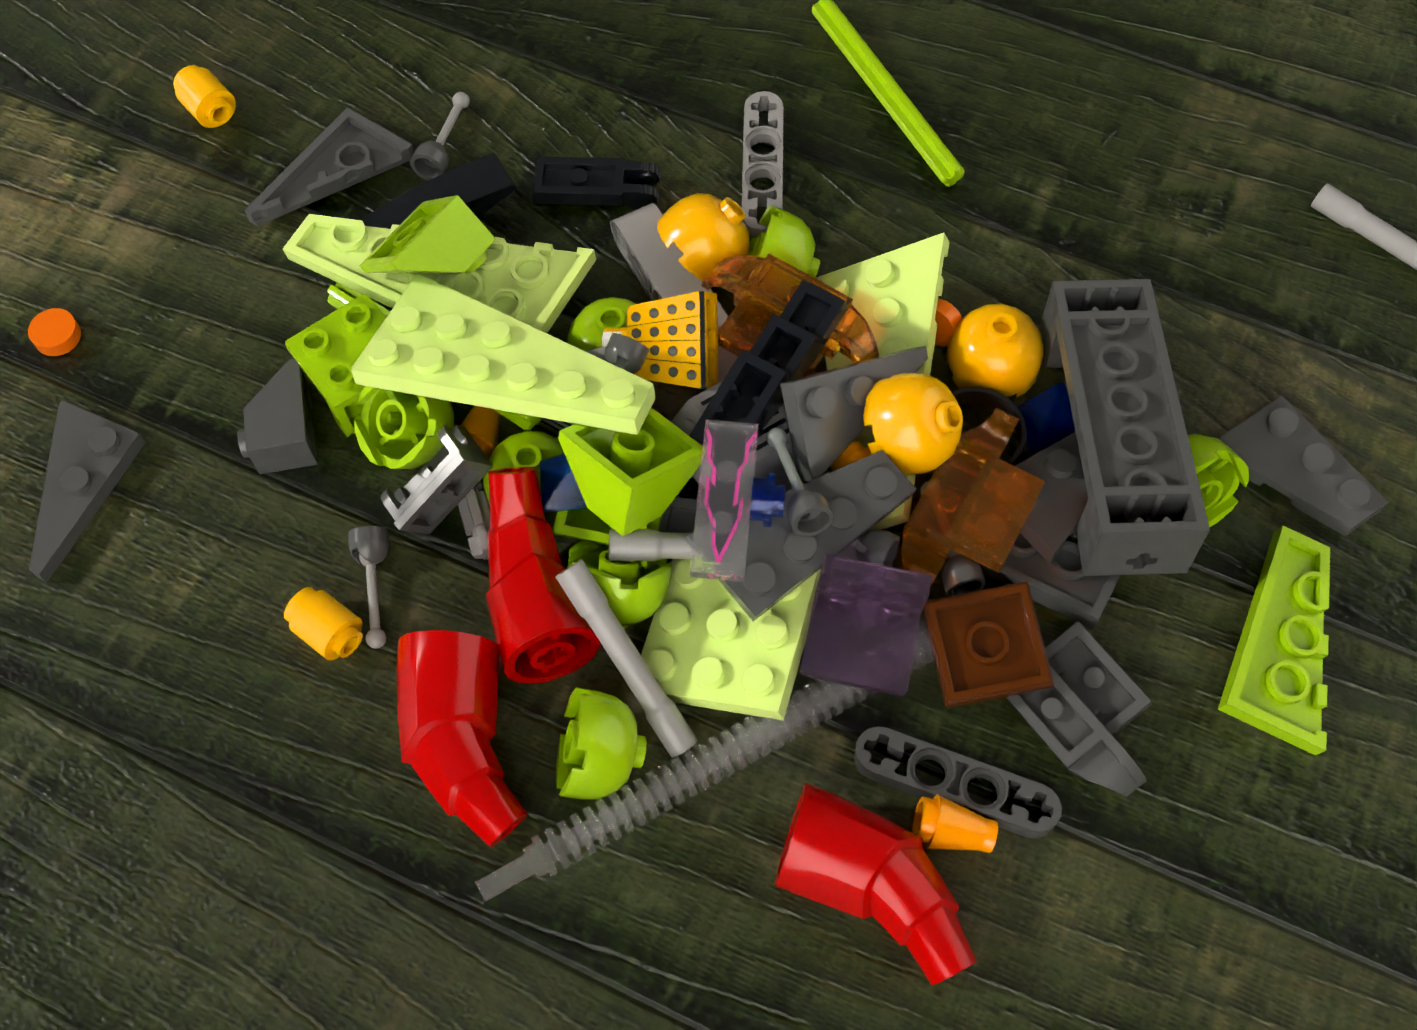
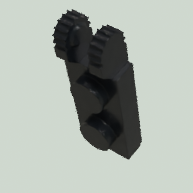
M538 156L535 162L532 188L533 203L623 206L624 203L632 209H639L651 203L658 205L659 193L652 186L660 182L661 170L660 167H657V164L625 161L624 158Z

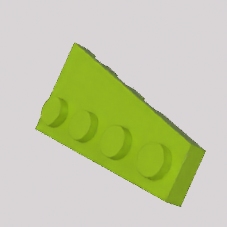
M1282 526L1273 533L1218 710L1316 756L1326 751L1327 732L1321 731L1322 709L1327 707L1328 685L1322 684L1323 658L1328 656L1329 635H1324V611L1329 609L1330 547L1286 526Z

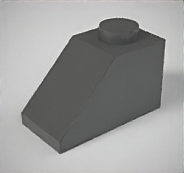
M289 359L243 408L244 428L237 431L238 445L243 458L249 457L259 474L318 465L311 383L297 361Z

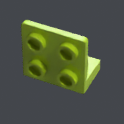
M367 294L360 295L285 341L290 354L325 398L337 425L346 437L355 433L354 420H361L363 404H357L360 392L365 387L355 383L351 368L386 318Z

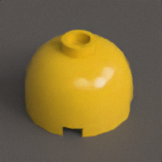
M696 193L679 200L657 221L658 233L666 247L669 248L674 242L684 253L678 259L681 265L699 280L713 287H718L721 283L723 286L726 285L744 265L750 251L749 231L743 222L746 214L729 197L721 200L714 195Z
M988 304L967 313L957 324L949 341L945 358L946 364L949 365L953 373L952 380L958 388L982 387L999 392L1004 396H1012L1017 393V398L1025 394L1036 382L1044 357V346L1041 332L1027 314L1016 307L1005 304Z
M901 373L876 382L866 397L863 413L864 426L872 425L873 436L876 441L868 443L871 454L883 450L904 475L923 474L945 463L954 454L959 444L963 423L961 408L947 385L930 375L918 373Z

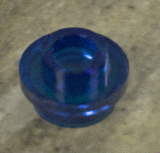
M767 473V478L753 477L750 520L763 521V527H772V517L783 518L786 485L775 484V473Z

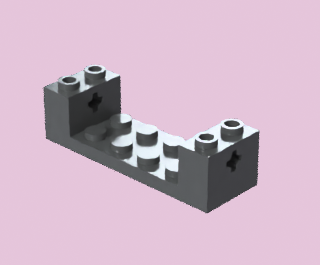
M1151 279L1053 281L1039 331L1041 332L1044 346L1043 358L1045 368L1064 369L1088 494V501L1075 531L1083 576L1187 573L1210 528Z

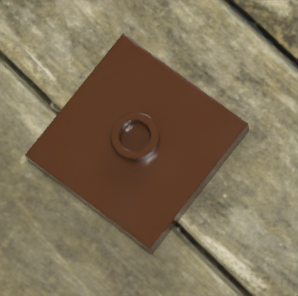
M1028 581L922 602V610L945 709L1053 687L1054 683Z

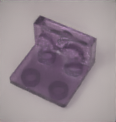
M824 554L800 668L801 675L886 694L905 696L909 686L920 614L929 597L932 575Z

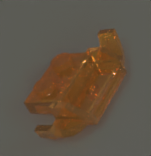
M768 254L766 258L751 255H736L724 258L714 266L702 282L701 287L708 291L713 286H718L734 294L733 305L736 307L718 330V345L739 356L743 349L750 352L772 315L775 314L780 317L801 281L805 280L845 300L848 309L803 377L809 376L824 355L833 360L835 355L840 352L853 363L879 357L873 333L865 318L852 305V298L771 254Z
M996 408L992 415L981 425L964 432L960 437L954 454L945 463L936 468L902 531L901 555L906 574L932 587L951 550L998 573L1000 572L1046 482L1000 460L1019 418Z

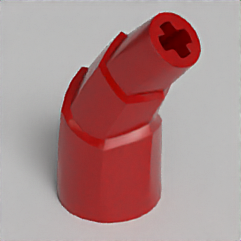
M510 467L492 470L488 473L490 529L487 533L490 589L485 596L496 642L499 647L502 666L508 679L516 683H546L571 674L586 665L598 652L600 641L588 622L578 614L555 578L556 575L566 568L563 566L551 525L545 520L536 468Z
M426 630L407 633L398 640L396 668L401 760L403 763L411 764L448 816L457 815L489 847H493L513 832L528 816L524 807L503 781L505 773L490 742L496 734L500 662L498 644L482 636L457 631Z
M805 783L787 834L774 886L861 919L872 916L899 945H906L931 985L954 976L977 961L957 917L959 905L922 849L923 838L839 795Z

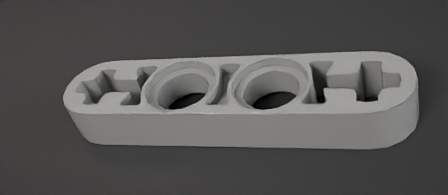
M766 91L750 95L744 105L742 209L746 214L743 222L749 231L750 241L752 237L757 238L760 232L764 233L767 228L757 224L758 206H767L768 208L773 205L783 209L784 106L779 96ZM760 111L768 112V126H759ZM764 142L771 144L775 149L769 154L762 155L757 154L751 148L757 143ZM763 177L772 180L774 186L768 190H757L750 183L757 178Z

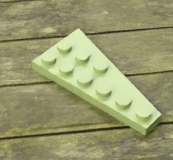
M308 214L283 248L289 260L361 294H367L370 298L391 308L394 307L416 275L413 273H365L359 266L399 226L396 224H392L391 229L365 226L363 220ZM495 237L496 240L486 250L488 258L475 271L469 274L466 272L421 274L548 333L595 263L596 255L594 249L577 247V251L572 252L556 250L553 248V244L535 242L534 247L508 244L505 238Z
M945 233L815 278L812 283L813 285L845 300L848 306L846 313L823 347L827 371L905 349L926 346L928 359L915 373L930 375L938 325L935 321L938 296H942L944 279L941 276L944 257L948 256L950 243ZM872 425L866 426L852 442L861 441L865 447H869L868 443L876 442L873 436ZM905 475L914 486L916 475ZM913 496L870 530H882L909 522Z
M416 273L351 368L355 383L358 385L638 435L656 399L653 383L419 273Z

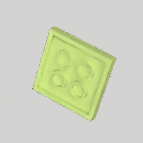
M672 559L670 584L666 599L654 614L641 654L667 697L678 704L784 720L823 581L820 569L753 622L701 559Z

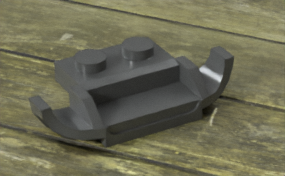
M1077 621L1045 648L1054 683L1053 687L1006 698L1060 759L1068 771L1088 782L1099 784L1116 791L1124 797H1128L1147 780L1138 765L1113 736L1147 709L1152 701L1081 623Z

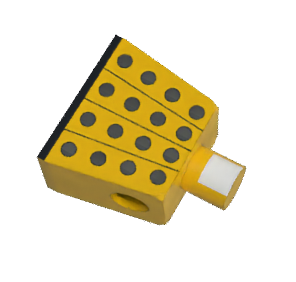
M696 291L631 305L627 309V327L605 328L603 331L602 347L607 346L612 333H617L630 337L649 348L650 351L643 366L634 374L645 380L698 389L710 388L718 383L717 293Z

